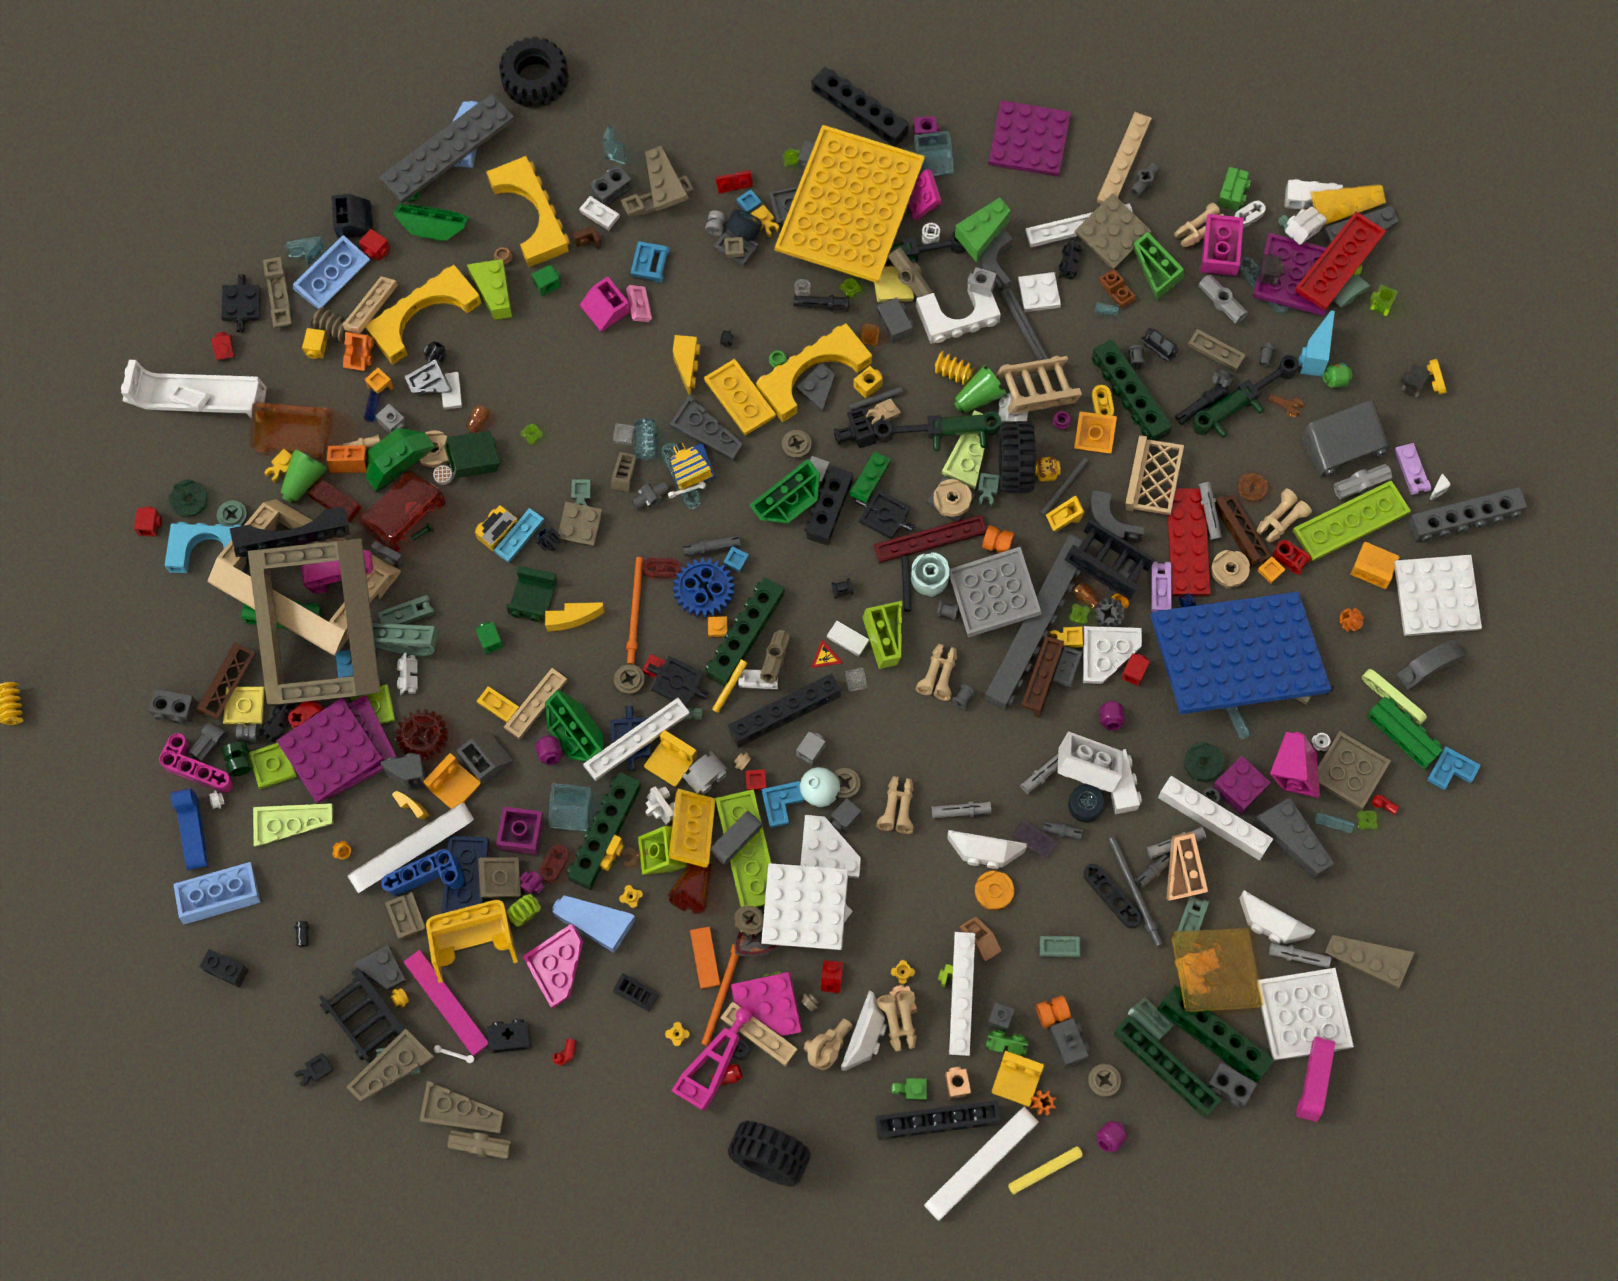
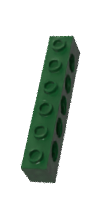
M1111 339L1094 348L1092 354L1094 365L1096 367L1099 366L1103 378L1109 381L1113 393L1120 397L1122 406L1130 412L1133 422L1139 425L1142 435L1146 436L1148 440L1158 441L1169 435L1172 429L1171 423L1114 340ZM1108 361H1111V362H1113L1114 364H1113V365H1110V364H1108L1107 362H1108ZM1116 376H1122L1124 379H1118ZM1127 390H1131V391H1133L1134 393H1133V394H1129V393H1127L1126 391H1127ZM1136 405H1142L1144 408H1138ZM1151 419L1154 423H1148L1146 420Z
M765 577L762 582L757 583L753 597L747 599L743 613L737 615L735 619L736 624L733 629L730 628L725 635L726 640L723 645L719 644L715 651V658L709 660L705 667L707 678L724 687L740 660H745L785 595L784 587ZM761 598L768 599L766 603L759 602ZM753 613H756V614L759 615V616H758L757 618H755V619H752V618L749 617V615H751V614H753ZM742 629L749 630L747 634L739 633ZM736 644L739 648L731 650L730 646ZM723 660L730 662L726 666L720 665V662Z
M619 772L617 777H613L610 784L611 790L609 794L604 795L601 802L603 806L600 812L597 811L593 818L594 824L591 829L588 828L584 836L586 840L583 846H579L575 855L577 858L574 864L571 863L567 870L570 882L590 891L601 871L600 864L606 855L613 836H618L642 788L641 781ZM620 792L626 794L623 799L615 798ZM609 810L617 811L616 815L612 817L608 816L607 813ZM601 827L608 828L605 834L598 832ZM593 844L600 845L597 851L590 850ZM586 861L591 863L589 868H581L582 863Z
M1176 984L1157 1008L1159 1012L1233 1069L1256 1083L1259 1082L1274 1062V1059L1268 1053L1259 1049L1251 1040L1242 1036L1234 1027L1229 1026L1217 1014L1212 1013L1200 1001L1195 1000Z
M1130 1016L1115 1030L1113 1035L1203 1118L1206 1119L1221 1102V1099Z

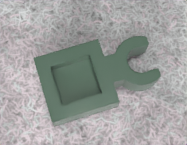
M981 473L978 493L983 494L979 498V505L982 506L983 500L987 499L989 500V507H992L994 500L992 495L997 496L1000 475Z
M572 479L571 498L577 499L575 504L588 506L585 499H591V480Z

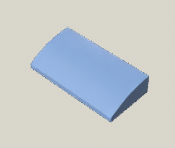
M342 235L293 284V290L319 309L333 298L370 259Z
M251 862L173 884L178 915L183 925L261 903Z

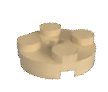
M436 430L426 432L432 443L438 448V451L434 453L430 451L419 460L421 464L432 468L448 464L449 461L444 448L447 436L441 431Z
M945 480L939 484L934 492V505L942 516L955 517L962 515L969 509L971 491L966 484L960 483L959 480ZM950 494H953V496L957 497L958 499H955V501L952 502L947 498L950 497Z
M1224 550L1218 553L1213 560L1211 566L1212 576L1217 583L1227 589L1238 587L1247 580L1250 564L1247 557L1241 552ZM1226 566H1234V572H1228Z

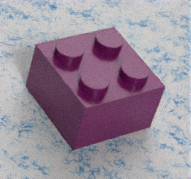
M1241 756L1214 783L1213 788L1217 789L1220 797L1242 815L1268 789L1271 782Z
M503 806L496 842L500 851L538 855L544 824L542 811Z

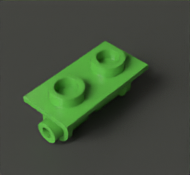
M1001 1030L989 1031L988 1037L992 1038L991 1040L987 1039L986 1047H989V1050L1003 1052L1006 1045L1009 1046L1008 1052L1019 1056H1026L1027 1048L1023 1046H1028V1039H1025V1036L1020 1034H1013V1036L1005 1035V1032Z

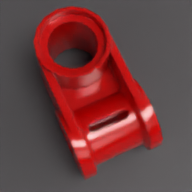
M1287 540L1280 541L1273 551L1274 559L1297 575L1303 572V567L1312 559L1308 553ZM1279 549H1285L1287 554L1281 553Z
M318 700L304 701L289 713L288 721L292 729H295L325 708Z

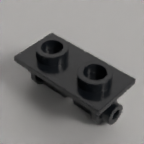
M1074 239L1065 244L1062 249L1063 258L1059 264V278L1067 275L1068 279H1074L1077 276L1079 264L1073 261H1080L1082 249L1079 244H1074Z
M1148 328L1145 333L1147 335L1140 338L1144 342L1145 347L1156 351L1163 360L1170 361L1174 359L1179 351L1177 345L1167 338L1162 343L1161 340L1164 336L1154 328Z
M287 703L278 704L272 711L273 716L270 721L266 720L261 726L262 732L260 736L268 735L266 739L272 743L274 740H277L284 730L279 726V723L287 726L289 723V713L293 709L290 707L286 709Z

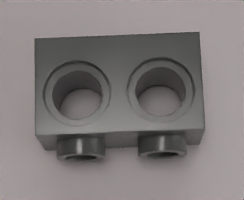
M619 165L608 169L603 176L594 179L590 184L591 194L605 206L610 205L633 188L631 178Z
M155 689L149 712L155 719L160 721L169 719L177 724L191 723L197 701L191 695ZM167 703L164 709H159L162 704ZM186 707L183 712L178 713L179 708Z
M1221 1062L1207 1087L1218 1097L1222 1095L1227 1098L1228 1103L1232 1106L1243 1108L1257 1083ZM1217 1078H1225L1227 1085L1220 1086L1217 1083ZM1235 1088H1242L1245 1096H1237Z

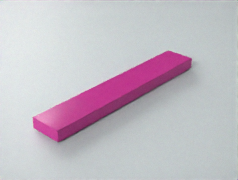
M418 950L406 959L404 963L473 1057L488 1047V1041L444 982L439 983L434 968L422 952Z

